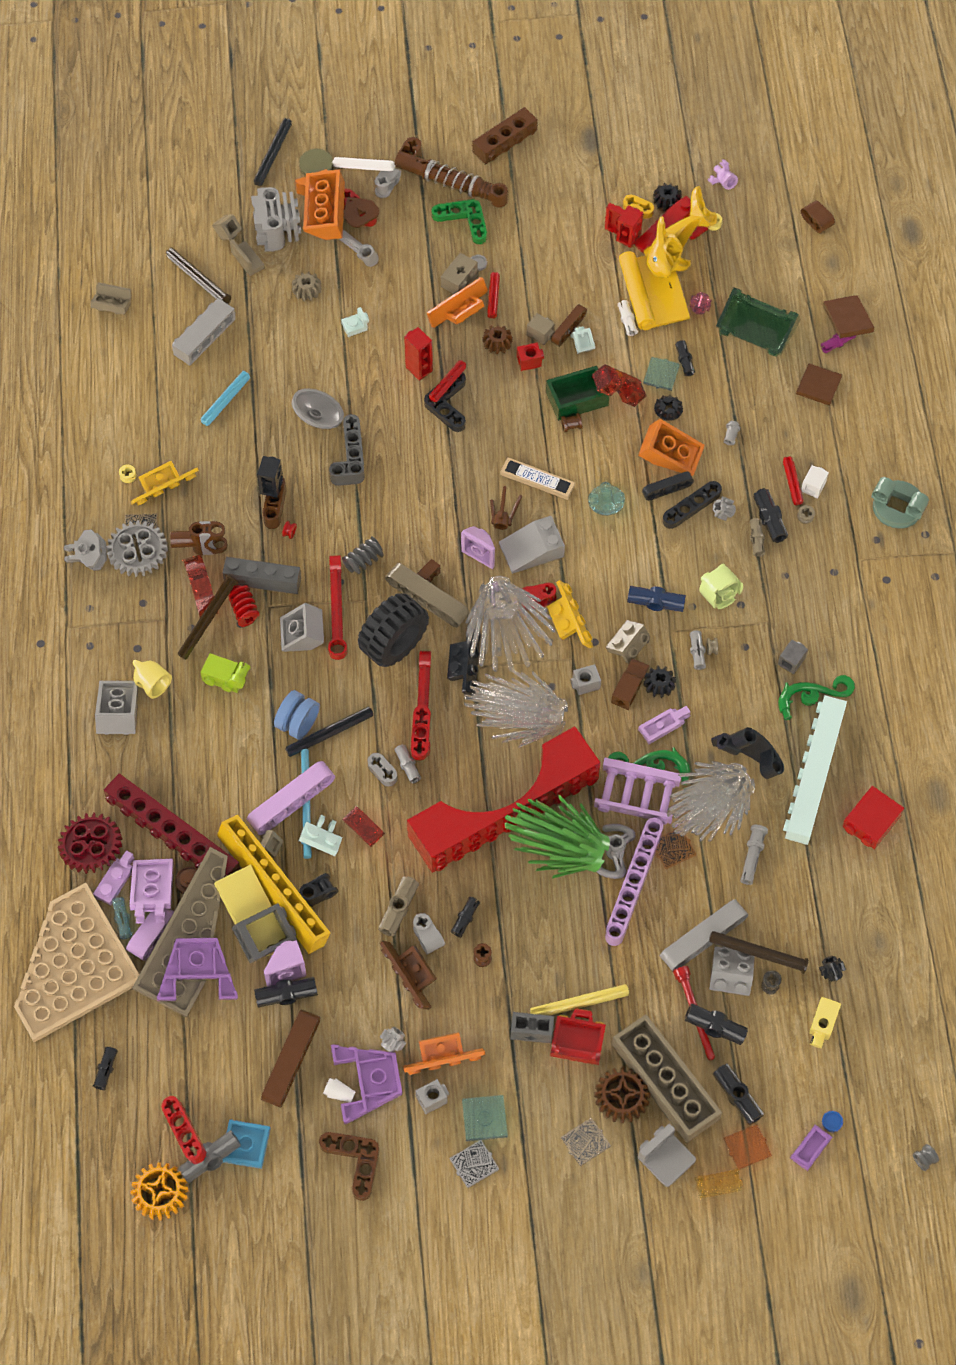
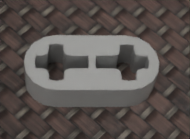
M373 753L368 757L369 770L384 786H392L397 782L396 770L383 755ZM380 760V767L377 764L373 765V761L378 762ZM384 771H385L388 775H391V774H392V779H389V778H386V779H385V773H384Z

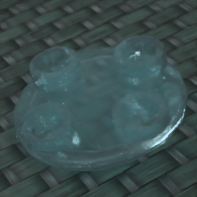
M608 482L601 483L588 496L590 508L600 515L608 516L619 512L625 502L624 493Z

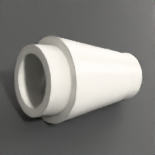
M330 1078L323 1094L328 1095V1098L351 1102L356 1091H353L338 1079Z

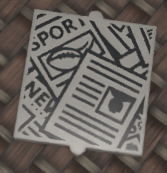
M482 1140L450 1158L457 1171V1176L461 1177L467 1188L499 1170L492 1158V1153L488 1152Z

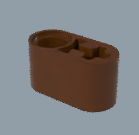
M817 200L800 210L802 218L817 233H822L835 224L833 215Z

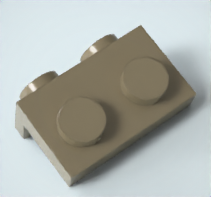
M98 283L96 285V294L91 300V308L99 311H110L115 314L126 313L131 306V289Z
M627 620L606 646V649L609 653L623 656L625 662L629 664L631 659H634L648 642L650 635L643 624Z

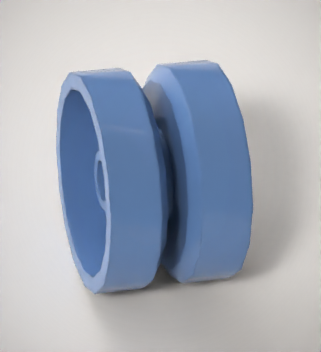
M293 690L281 703L275 716L274 727L283 732L289 730V735L300 740L312 728L318 716L320 704L311 698L305 700V695Z

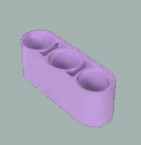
M165 909V922L156 923L155 912H150L145 919V923L141 924L129 941L126 950L143 961L146 960L152 953L174 911Z

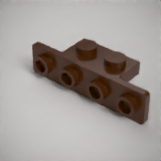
M381 941L380 945L383 948L381 950L383 955L390 959L393 964L392 969L397 975L401 976L402 984L413 995L415 1005L418 1008L429 1010L431 1005L422 990L437 978L418 948L411 946L399 956L390 942Z

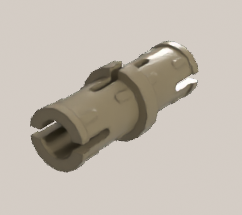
M754 518L750 520V541L753 544V555L761 557L765 555V535L762 531V520Z

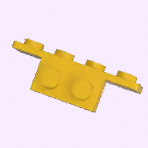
M169 461L139 476L138 479L146 493L133 499L131 504L137 503L138 506L148 501L146 498L152 495L154 498L164 493V489L168 487L170 490L174 489L184 479L186 481L192 480L197 477L198 468L179 476L172 461Z
M560 580L556 583L562 598L548 605L547 608L559 637L564 640L577 632L581 643L588 648H592L591 640L593 638L585 628L586 621L578 611L579 605L571 595L573 591L570 585Z

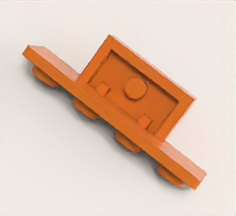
M479 277L428 311L427 317L431 327L435 328L447 319L455 324L462 323L466 318L483 308V300L479 298L488 292L484 278Z
M457 1032L418 1041L422 1061L403 1065V1070L412 1075L420 1073V1069L428 1067L429 1070L439 1069L442 1064L449 1063V1066L461 1064V1060L469 1059V1061L480 1060L481 1056L486 1054L483 1048L463 1052L460 1034Z

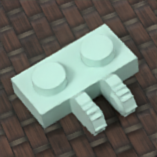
M323 815L319 817L316 826L306 822L299 841L335 856L343 838L332 833L336 821L332 820L329 823L328 830L321 828L325 821V816Z

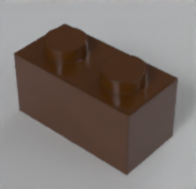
M431 559L417 574L431 583L433 578L440 574V565Z

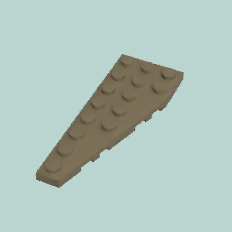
M211 847L207 851L132 987L133 990L184 1017H187L206 979H176V1001H157V996L176 939L214 938L221 898L214 883L224 878L228 856Z

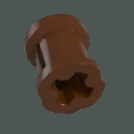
M576 413L575 416L561 417L564 432H568L570 429L583 428L580 413Z
M485 943L478 944L473 952L474 963L479 967H486L491 963L492 950Z

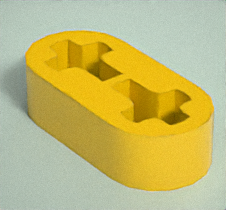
M635 195L624 197L623 209H626L632 202L630 206L644 212L643 219H649L653 216L654 205L651 202Z

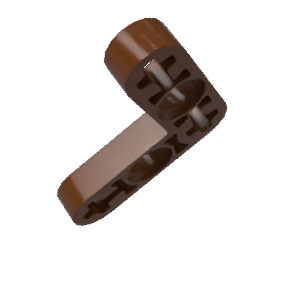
M334 1132L323 1133L319 1138V1145L323 1152L358 1158L352 1192L357 1200H367L372 1193L379 1157L378 1143L369 1138ZM331 1138L333 1143H338V1139H341L340 1149H337V1144H330L329 1147H326L323 1141ZM345 1142H354L355 1148L352 1151H346L343 1148ZM358 1143H362V1148H368L369 1145H373L375 1151L367 1154V1150L360 1149L361 1153H357L359 1150ZM363 1165H370L372 1171L368 1175H363L360 1173V1168ZM358 1178L365 1180V1190H368L363 1192V1195H359V1191L356 1190L361 1188L362 1183Z

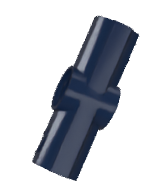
M630 586L627 602L645 605L653 611L667 609L683 612L686 595L666 592L664 588L656 586L650 589Z

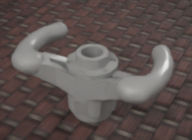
M621 824L604 825L602 828L604 832L619 831L624 834L621 836L618 834L609 836V850H605L608 858L613 860L616 870L609 871L601 867L597 873L606 878H623L627 872L623 862L625 848L629 842L635 839V832L633 829Z

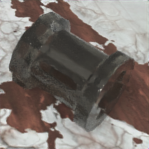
M772 970L766 972L761 983L762 990L769 995L775 994L781 984V975Z

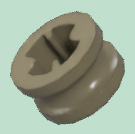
M808 505L802 506L797 515L798 520L804 524L812 522L815 510ZM804 512H808L809 516L805 517Z
M707 638L708 655H711V653L718 655L717 638H714V640Z

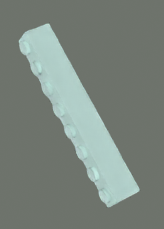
M824 695L823 702H818L816 713H819V717L813 720L811 729L815 730L814 735H809L807 746H810L809 752L805 751L802 760L806 764L804 769L800 768L797 779L801 780L799 786L795 785L793 792L796 800L795 803H790L788 810L791 818L790 820L786 819L783 831H786L785 839L806 845L809 843L847 701Z

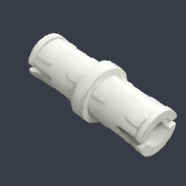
M623 300L621 303H618L621 322L625 325L627 335L634 336L633 331L635 334L638 333L634 321L635 316L631 312L629 302Z

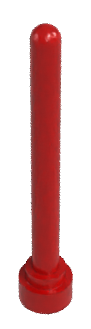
M682 966L673 971L675 979L682 984L689 1006L691 1003L697 1005L689 982L691 975L689 967ZM696 1026L706 1057L712 1061L715 1058V1054L709 1037L704 1029Z

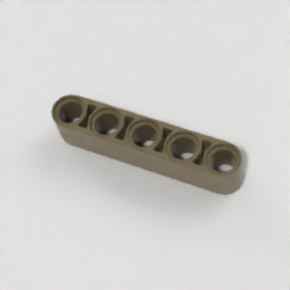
M397 563L385 576L386 581L392 587L404 594H408L418 604L453 627H459L470 613L468 608L461 602L401 563Z

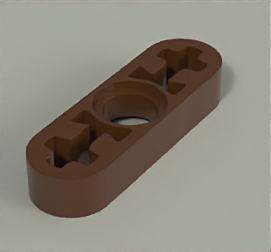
M578 304L554 332L551 342L560 347L584 319L587 308Z

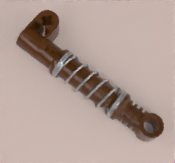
M416 137L408 138L396 156L395 167L422 176L426 181L433 180L435 184L441 183L443 187L447 185L452 190L454 188L460 190V193L467 192L468 190V196L484 198L491 201V204L498 208L504 207L508 202V188L506 185L485 182L477 175L474 177L472 173L467 175L465 171L459 172L455 167L450 169L447 164L442 166L438 161L421 158L422 144L420 139Z

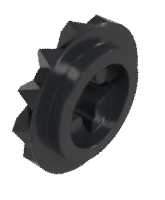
M662 395L660 399L656 400L654 411L663 420H675L683 412L682 401H679L678 397ZM672 404V408L666 409V405Z

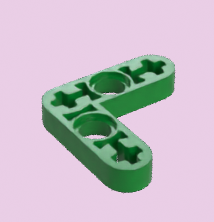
M471 199L443 203L432 207L431 215L434 221L444 222L467 218L472 241L479 245L487 241V229L482 207L478 200ZM458 208L461 211L459 213H453L452 209ZM478 219L481 223L473 224L472 221ZM478 230H480V235H481L482 237H478V235H477V231H478Z

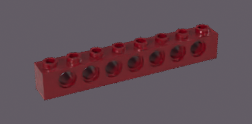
M120 773L104 788L105 800L111 806L116 805L119 807L122 814L126 817L131 816L134 818L135 823L139 827H146L154 838L162 839L170 850L173 851L175 849L185 861L189 862L190 860L195 864L196 868H199L211 847L228 856L224 877L241 870L239 861ZM124 796H130L129 799L122 800ZM145 807L142 811H137V808ZM153 818H160L157 822L151 821ZM168 829H175L172 833H166ZM184 840H190L188 844H181ZM199 851L205 852L201 856L196 855V853Z

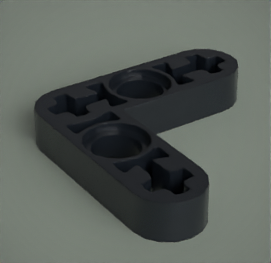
M463 372L457 378V381L449 387L450 391L443 394L437 402L429 403V394L434 388L424 397L426 409L454 432H461L465 429L466 419L447 401L465 386L466 376ZM442 409H447L450 411V413L447 415H442L440 411Z

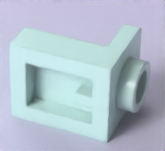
M361 307L357 308V314L341 319V324L348 337L368 330L367 323L369 322V317L366 312L363 313Z
M578 327L570 334L571 338L574 339L577 354L595 349L590 328Z

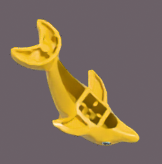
M700 186L695 187L692 191L689 217L676 222L666 229L664 218L662 216L659 218L657 238L650 247L644 250L648 268L655 277L668 278L672 271L680 272L687 270L691 262L681 257L686 242L698 226L711 227L717 223V214L709 211L705 206Z

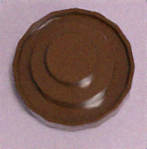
M185 867L176 875L175 883L181 894L184 895L198 868Z

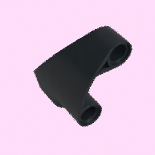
M750 727L730 735L722 733L711 738L714 747H718V749L734 756L743 753L760 763V773L765 779L773 778L784 772V764L774 747L763 735Z

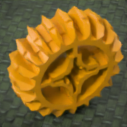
M158 1162L157 1168H154L152 1164H149V1171L142 1168L143 1175L136 1174L135 1177L139 1182H132V1187L135 1188L131 1190V1195L135 1196L132 1202L137 1204V1211L142 1210L144 1217L149 1214L150 1219L153 1220L155 1215H157L158 1219L162 1220L163 1214H165L170 1219L171 1215L169 1212L173 1211L174 1214H177L178 1210L176 1207H184L180 1200L185 1201L188 1198L187 1195L183 1194L189 1191L188 1187L184 1186L187 1184L185 1178H182L181 1171L177 1172L176 1166L170 1169L169 1163H166L164 1168H162L161 1163ZM159 1177L156 1182L149 1183L151 1179ZM167 1177L176 1183V1191H172L171 1188L167 1187ZM160 1188H163V1191H160L157 1195L156 1191H159ZM143 1191H147L148 1194L152 1195V1205L143 1199ZM164 1200H171L169 1203L161 1206V1203Z

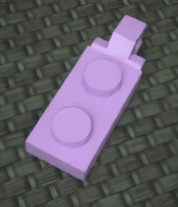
M687 706L678 711L670 708L640 725L638 730L647 743L651 744L681 727L685 723L684 720L690 717L691 711Z
M126 851L121 859L117 858L94 891L93 895L95 898L110 906L112 905L132 874L133 866L131 863L135 859L132 853Z

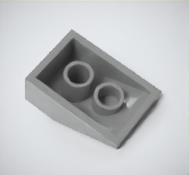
M552 516L533 521L499 541L512 574L564 557L565 545Z
M99 681L95 712L96 734L128 735L136 733L138 686L134 681Z

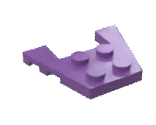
M217 938L176 939L157 1001H176V979H218L219 1000L238 999Z
M331 1045L334 1065L356 1062L362 1096L361 1101L341 1104L344 1124H348L402 1095L395 1053Z

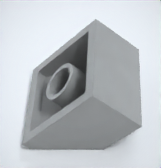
M304 603L280 617L282 651L312 650L324 643L322 609Z

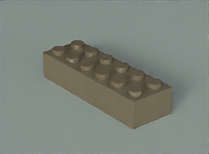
M647 1014L613 1037L612 1046L627 1066L632 1069V1072L634 1074L638 1073V1079H643V1085L648 1086L647 1092L651 1094L653 1100L686 1143L720 1120L721 1110Z

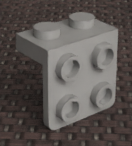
M715 947L709 990L750 996L755 956L726 947Z
M670 1123L666 1127L661 1126L654 1133L655 1137L651 1141L648 1139L644 1141L639 1147L638 1159L666 1187L671 1186L696 1161L695 1156L674 1136L675 1128Z

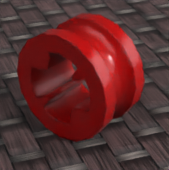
M286 521L282 536H288L289 539H293L297 524H291L290 521Z

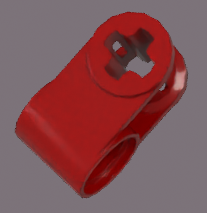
M547 582L522 588L520 596L523 608L528 611L535 610L557 601L556 586L553 583Z

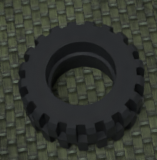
M404 593L390 596L378 608L376 607L373 610L374 612L366 619L367 621L361 627L362 630L358 635L360 650L382 667L393 666L396 662H400L403 657L407 656L422 639V635L427 630L426 626L429 624L428 612L408 594Z

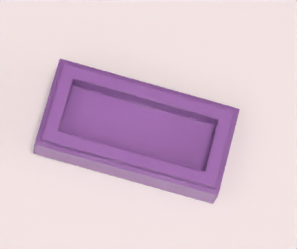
M814 1125L790 1159L808 1171L832 1137L817 1125Z

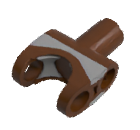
M217 521L194 522L190 525L189 531H171V548L193 547V551L198 555L223 553L228 547L227 540L223 537L225 535V527ZM220 527L222 531L216 534L212 532V529ZM219 541L224 542V546L221 548L214 546Z

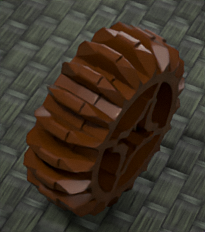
M624 1067L620 1068V1072L613 1068L612 1075L609 1072H605V1078L600 1077V1084L595 1086L597 1092L594 1093V1097L598 1098L595 1104L601 1106L599 1108L600 1113L607 1111L605 1114L606 1119L612 1115L613 1122H616L617 1118H621L620 1122L623 1124L625 1118H627L631 1123L633 1116L639 1119L640 1113L644 1114L646 1112L645 1107L649 1106L650 1102L647 1099L650 1098L651 1094L647 1092L648 1086L643 1085L642 1078L638 1079V1073L632 1075L631 1068L628 1070V1073L624 1072ZM619 1082L617 1088L606 1091L611 1084ZM626 1082L633 1085L637 1089V1091H635V1089L628 1088ZM621 1088H623V1093H625L623 1103L622 1098H620ZM607 1099L616 1102L619 1109L612 1106ZM634 1100H639L636 1105L629 1109H626V1104L628 1102H634Z

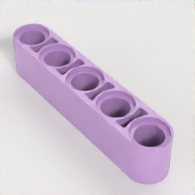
M323 761L315 763L248 815L247 821L259 835L265 834L267 830L274 828L334 781L335 775Z

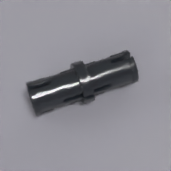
M686 341L676 342L675 347L679 356L678 361L682 365L684 375L687 377L694 375L692 354L688 351Z
M473 897L468 898L463 910L459 911L457 915L458 919L450 931L452 934L462 938L468 924L473 921V915L478 905H480L479 900Z
M105 1047L101 1063L97 1066L98 1072L93 1084L94 1088L106 1090L109 1076L114 1070L112 1066L118 1053L117 1049Z

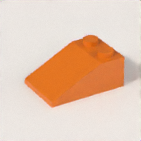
M658 419L649 426L638 456L654 465L680 473L690 472L693 476L705 445L664 420Z

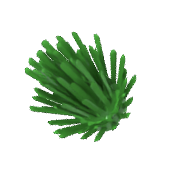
M558 795L561 802L570 811H567L562 806H559V809L571 820L537 800L535 802L531 799H528L529 803L543 810L545 815L520 803H516L518 807L540 818L513 808V811L518 813L517 818L509 815L505 816L506 820L528 828L524 829L510 823H505L506 829L533 839L530 840L510 834L508 837H511V841L549 850L543 851L528 847L514 849L516 851L550 857V860L528 861L529 864L548 865L537 868L536 871L559 869V874L552 877L557 878L585 870L597 872L605 861L602 860V856L605 850H609V836L600 832L582 803H580V808L584 814L582 812L579 814L571 804L569 805Z

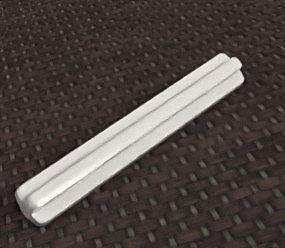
M335 157L332 162L335 168L393 171L395 168L394 162L387 160Z

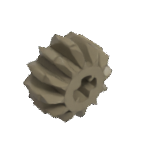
M310 271L307 274L302 272L301 276L296 275L295 280H292V292L296 295L297 299L302 298L304 302L306 299L312 301V297L318 298V293H321V280L317 278L316 274L311 275Z

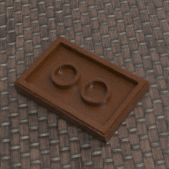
M858 295L824 301L823 306L840 339L874 332V326Z

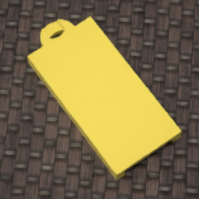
M251 865L214 883L234 924L272 906ZM274 913L246 925L260 952L286 938Z

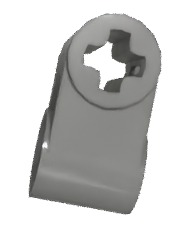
M394 168L393 171L379 172L375 178V185L377 186L375 188L376 196L386 198L390 195L395 185L399 182L401 170Z
M425 913L417 914L413 919V930L423 950L428 955L444 946L445 942L430 917Z

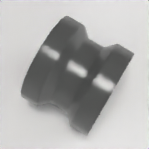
M925 1144L921 1151H916L912 1154L916 1164L923 1171H927L931 1164L939 1162L937 1153L928 1144Z

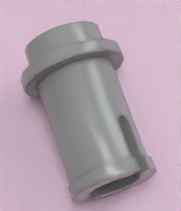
M729 421L726 424L727 432L724 443L734 445L737 432L740 431V426L736 421Z

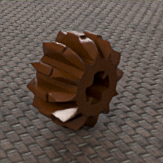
M497 324L496 327L490 326L489 329H485L482 342L485 349H489L490 353L496 352L498 355L499 352L505 354L506 350L511 348L513 337L510 330H506L505 326L500 327Z

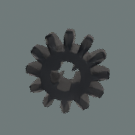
M664 182L663 186L658 185L654 191L653 202L657 205V209L663 208V211H665L682 199V192L679 190L678 185L673 186L672 182L667 185Z
M658 665L656 670L650 668L649 673H646L644 676V687H647V694L653 692V697L660 695L662 699L664 694L669 696L671 691L675 690L676 677L673 676L672 670L667 671L666 666L660 669Z

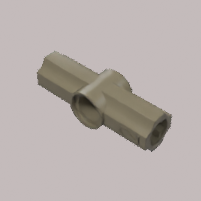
M403 876L395 895L390 899V905L378 928L383 934L395 936L403 917L408 913V907L419 886V882L414 878ZM396 904H402L403 908L396 909L394 906Z

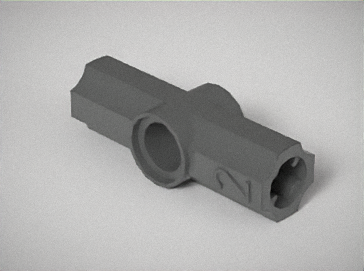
M231 1130L215 1142L203 1144L206 1150V1157L201 1163L193 1164L188 1160L179 1166V1171H181L182 1176L188 1183L207 1170L213 1171L219 1168L223 1163L222 1159L241 1146V1143Z

